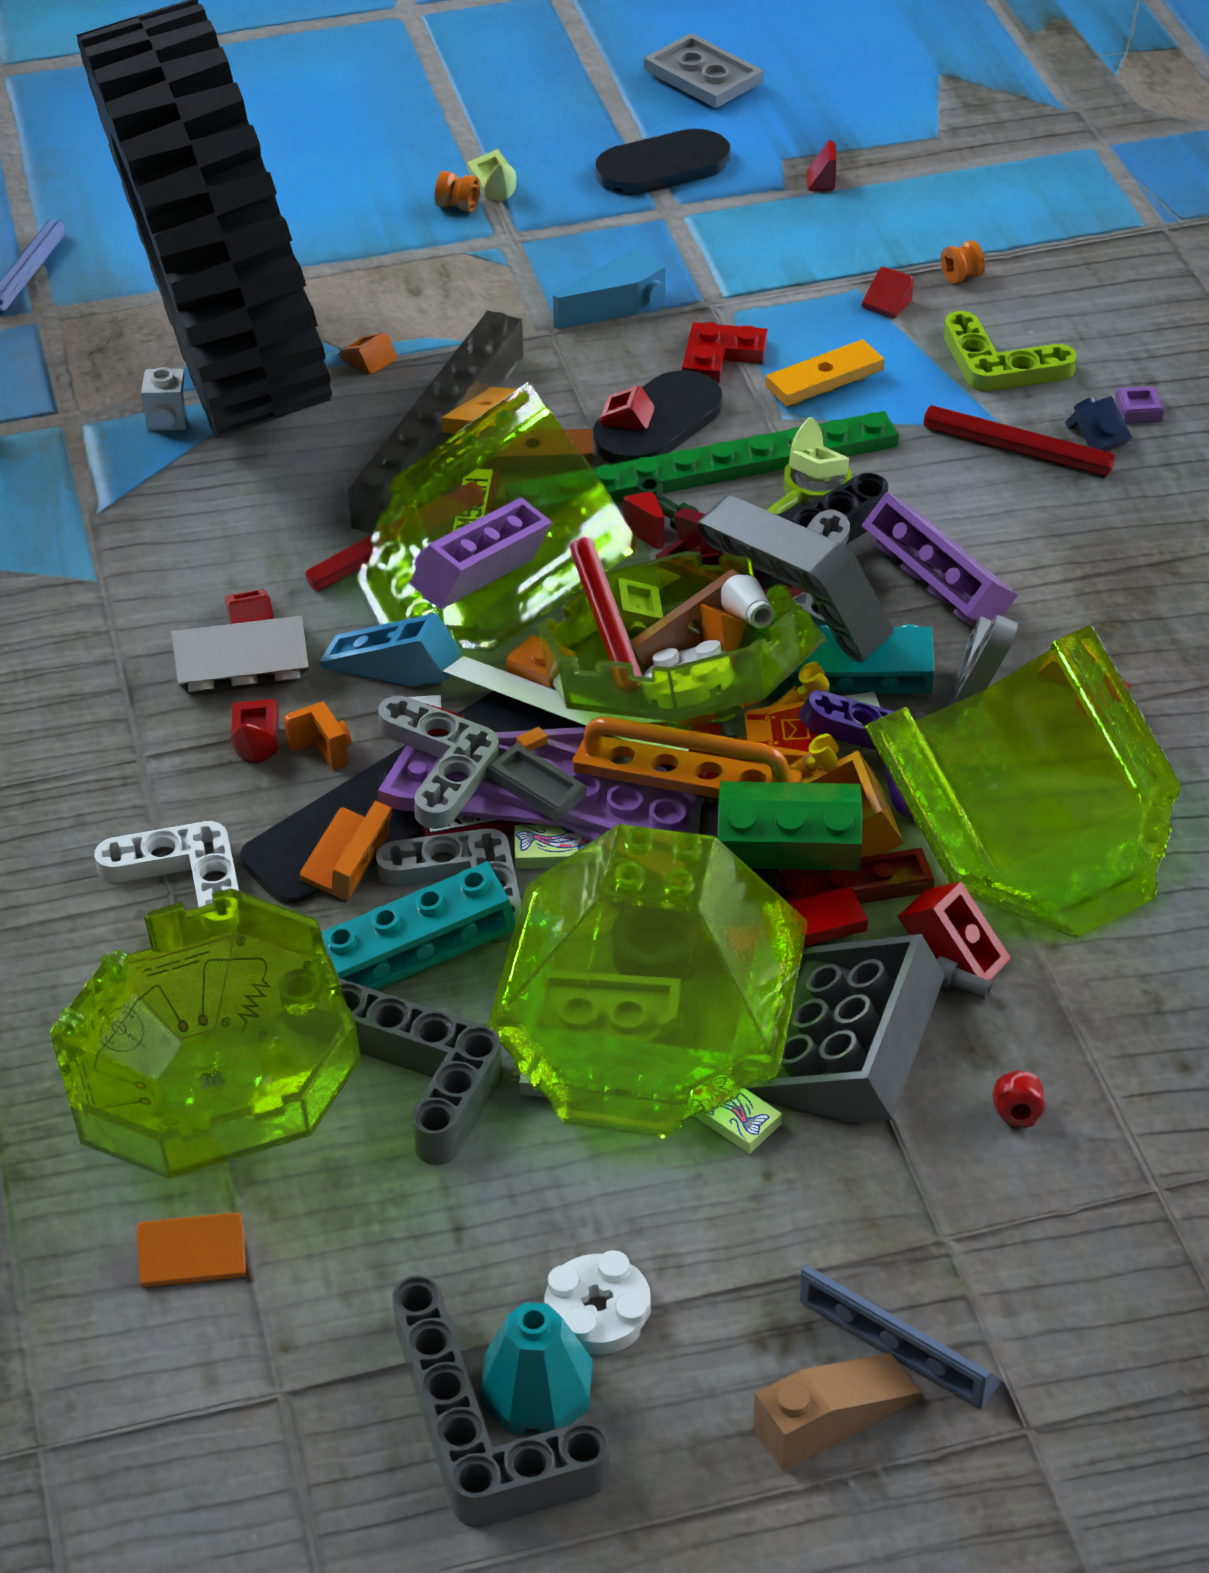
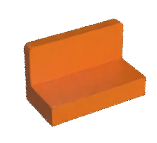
M375 800L365 817L346 808H340L300 871V880L345 901H349L374 860L377 850L383 845L390 833L392 808Z

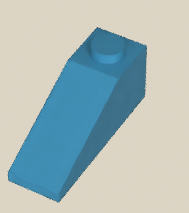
M636 249L627 252L553 294L554 327L562 329L641 313L665 299L666 267Z
M433 613L337 634L319 663L323 669L414 687L428 683L439 684L445 681L451 674L443 672V670L456 662L462 651L438 614Z

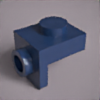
M1112 396L1098 401L1095 397H1090L1079 402L1073 407L1075 412L1065 421L1068 429L1079 426L1088 446L1095 449L1107 451L1126 444L1132 438Z

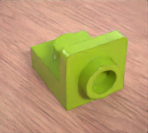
M617 578L612 594L628 638L631 641L663 618L659 588L649 584Z

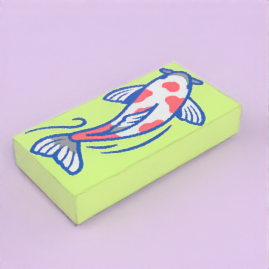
M544 824L515 825V869L607 866V851L564 826Z
M706 1062L673 1090V1102L748 1154L752 1153L782 1124L781 1112Z

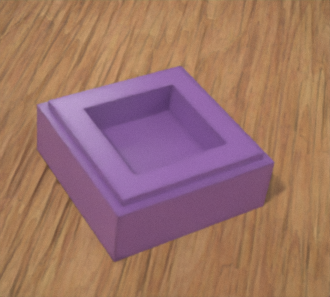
M1155 386L1119 388L1116 390L1115 401L1126 424L1163 420L1164 409Z

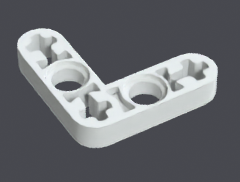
M203 821L112 837L101 842L95 849L94 857L97 872L105 881L119 883L192 870L203 926L212 932L225 933L235 929L242 921L241 898L228 833L220 823ZM212 842L214 853L206 855L204 843ZM160 847L174 849L171 854L164 857H156L151 854L152 851ZM141 853L142 858L137 859L136 854ZM121 858L120 861L112 862V859ZM212 871H221L226 874L224 878L218 881L210 882L203 879L204 875ZM223 898L225 911L217 912L214 899Z

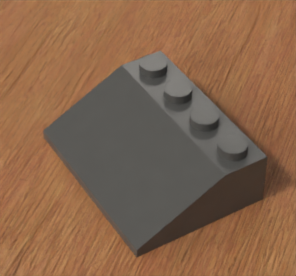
M917 934L796 948L739 1085L764 1102L848 1123L893 1119L945 977L923 935Z

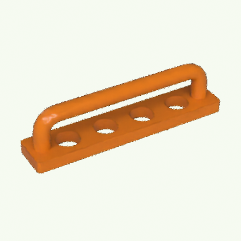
M610 716L597 717L587 724L583 740L572 759L573 771L575 773L719 799L720 781L745 782L748 780H758L761 782L802 783V772L791 770L785 756L773 746ZM606 734L640 741L652 742L657 744L669 745L674 747H680L685 749L708 752L713 754L742 758L762 762L767 765L701 754L696 752L684 751L668 747L656 746L640 742L628 741L623 739L611 738L601 735ZM621 756L633 759L625 764L612 762L614 758ZM662 764H670L676 767L667 772H660L654 769ZM705 772L719 774L717 778L710 780L698 777V775Z

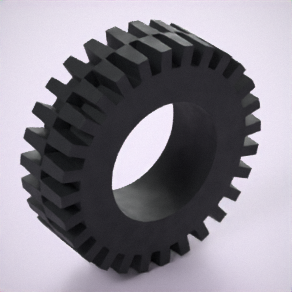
M186 0L76 35L81 59L88 76V83L97 105L101 124L109 142L108 145L113 161L122 181L127 202L136 222L141 243L144 245L155 283L158 285L163 304L170 324L173 326L182 357L186 362L191 380L196 388L199 400L215 437L219 438L330 401L332 390L329 384L331 383L330 374L324 361L326 355L316 330L318 324L313 307L304 290V287L307 286L304 275L290 244V241L293 240L286 219L280 213L275 198L277 191L270 171L267 172L261 157L260 142L254 126L249 125L241 91L237 82L234 83L227 56L223 47L219 46L215 29L211 21L207 19L202 4H199L198 0Z

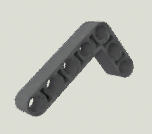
M729 494L696 523V528L701 537L715 550L811 594L837 644L852 660L863 663L894 633L892 624L861 565L852 552L841 543Z
M298 968L287 972L282 977L279 985L284 1020L290 1029L432 1077L412 1113L415 1151L420 1160L427 1164L440 1165L453 1160L461 1150L501 1081L503 1074L499 1035L489 1027L313 969L306 971L304 968Z
M416 1275L401 1280L395 1286L392 1298L396 1333L453 1512L460 1522L474 1528L489 1526L592 1496L600 1492L607 1485L609 1479L608 1437L601 1428L594 1424L577 1423L492 1447L447 1309L436 1282L429 1277ZM428 1353H438L436 1355H426ZM442 1397H454L450 1400H440ZM462 1441L469 1442V1444L465 1446L453 1445L457 1442ZM581 1457L593 1459L589 1462L576 1461V1459ZM530 1472L540 1474L536 1477L530 1478L521 1476L525 1473ZM480 1487L486 1489L481 1493L467 1492L472 1488Z

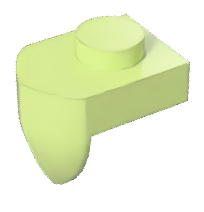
M499 149L467 162V172L469 175L479 178L480 191L486 199L494 201L507 200L516 189L515 170L508 164Z
M808 417L792 441L789 466L807 474L806 478L811 481L827 482L830 481L832 476L848 474L849 458L824 447L823 436L818 423L814 418Z

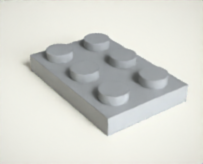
M693 33L644 57L645 71L714 108L724 105L764 81V70Z

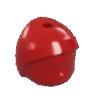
M1016 1070L1004 1074L995 1082L992 1092L994 1107L997 1114L1007 1124L1014 1127H1032L1044 1113L1043 1085L1035 1074Z

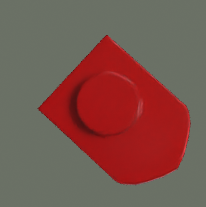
M276 699L232 703L231 745L240 758L252 763H260L274 755L278 750L279 705Z

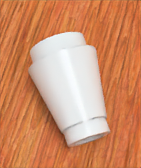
M735 575L723 584L721 603L726 612L753 625L755 628L761 629L771 624L775 612L756 578L749 575Z

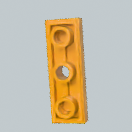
M862 339L766 375L765 386L785 406L797 405L805 399L821 393L831 392L837 387L853 381L863 380L869 375L884 370L885 359Z
M490 387L441 417L442 431L457 434V439L471 441L480 439L481 433L497 428L498 422L503 419L512 418L515 411L527 404V390Z

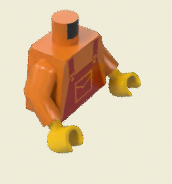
M817 662L807 663L799 671L798 677L803 684L802 686H794L777 702L765 708L752 709L744 713V735H728L724 737L764 743L775 747L785 756L791 770L802 772V779L821 769L829 771L835 768L838 760L836 753L839 751L837 743L830 734L819 736L818 733L811 731L802 723L799 717L800 708L813 691L828 692L829 681L825 677V671ZM719 755V757L767 765L758 761ZM748 780V782H761L758 780Z

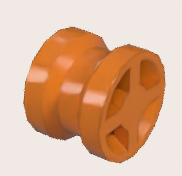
M974 240L963 242L959 248L955 246L944 248L941 252V266L947 280L954 284L962 282L966 276L971 278L982 276L985 270V258L979 244Z

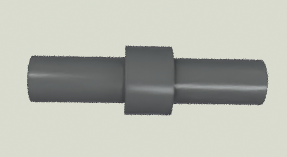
M942 956L936 959L945 974L941 985L942 988L950 990L952 987H955L984 1000L989 997L993 982L960 969V964Z

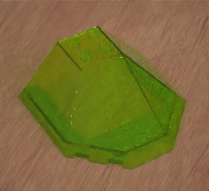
M529 381L393 478L389 491L393 494L387 511L380 513L370 541L374 545L368 564H362L357 580L380 625L437 613L459 648L492 652L583 589L569 549L573 541L579 540L582 537H589L595 544L604 572L606 573L634 553L637 539L599 477ZM521 497L552 521L532 561L442 610L425 600L422 594L409 584L416 570L414 561L428 544Z
M1092 624L1055 640L1049 646L1050 650L983 691L916 721L913 720L907 707H904L865 726L949 883L961 881L972 899L1076 939L1155 899L1159 883L1156 881L1160 860L1165 857L1172 823H1170L1174 802L1179 798L1181 789L1179 778Z
M618 824L527 884L487 1027L499 1035L500 1043L514 1059V1066L536 1091L539 1089L553 1104L554 1113L564 1124L666 1138L680 1130L681 1122L701 1111L707 1115L738 1098L739 1090L759 1079L764 1083L780 1073L808 921L715 836Z

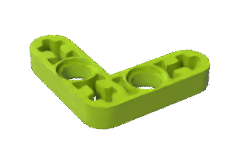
M955 311L948 314L945 318L944 339L967 383L975 390L983 392L1060 381L1069 379L1075 373L1077 354L1068 345L1051 344L997 353L976 315L966 311ZM974 349V350H978V351H980V352H970V351H966V350ZM1016 366H1023V367H1028L1029 369H1019V368H1015V367H1016Z

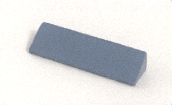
M805 1265L802 1269L800 1301L807 1307L883 1352L891 1353L895 1359L976 1407L982 1408L999 1386L1000 1378L808 1265Z

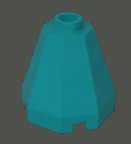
M525 1302L509 1313L484 1354L480 1390L481 1405L510 1434L525 1435V1429H540L541 1434L566 1427L590 1410L593 1375L592 1358L564 1319L548 1303Z

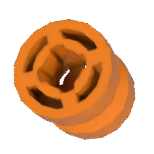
M440 172L434 193L436 206L442 208L457 206L461 211L474 212L480 196L479 178L471 175H465L461 178L457 177L453 172Z

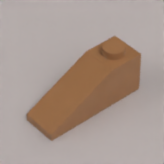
M891 1353L801 1369L755 1393L753 1430L781 1470L785 1471L921 1399V1392Z

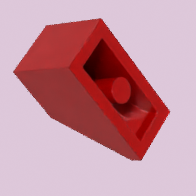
M961 881L924 890L897 916L909 935H923L936 959L942 956L960 964V969L988 981L1011 959Z

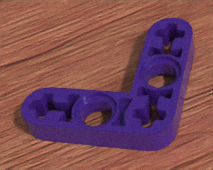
M813 691L799 710V717L802 723L811 731L820 735L830 734L834 739L880 751L889 794L894 808L904 817L911 820L919 821L924 819L937 802V791L923 732L917 722L902 713L825 691Z

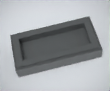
M515 743L487 766V778L556 822L586 798V785L518 743Z

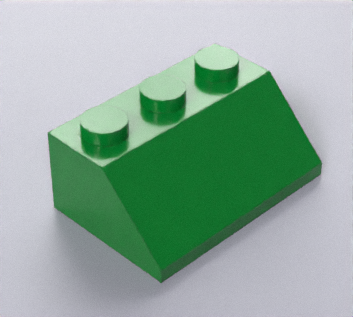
M720 781L718 868L860 871L862 851L861 784Z

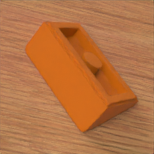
M238 1212L145 1221L137 1224L141 1288L246 1277L245 1232L242 1215Z

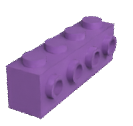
M888 492L883 495L862 524L867 531L877 538L875 545L881 551L892 558L898 556L903 561L900 567L919 581L922 578L929 583L926 589L942 602L947 604L950 601L954 604L956 608L953 613L972 627L980 616L989 620H993L997 614L1003 616L1018 596L915 508Z
M521 497L428 544L414 561L416 570L409 584L419 591L425 600L442 610L532 561L552 521Z

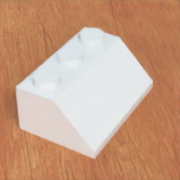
M302 616L171 631L177 681L179 685L188 684V692L215 689L214 681L231 679L232 686L257 684V676L274 674L275 681L301 678L300 670L309 669Z

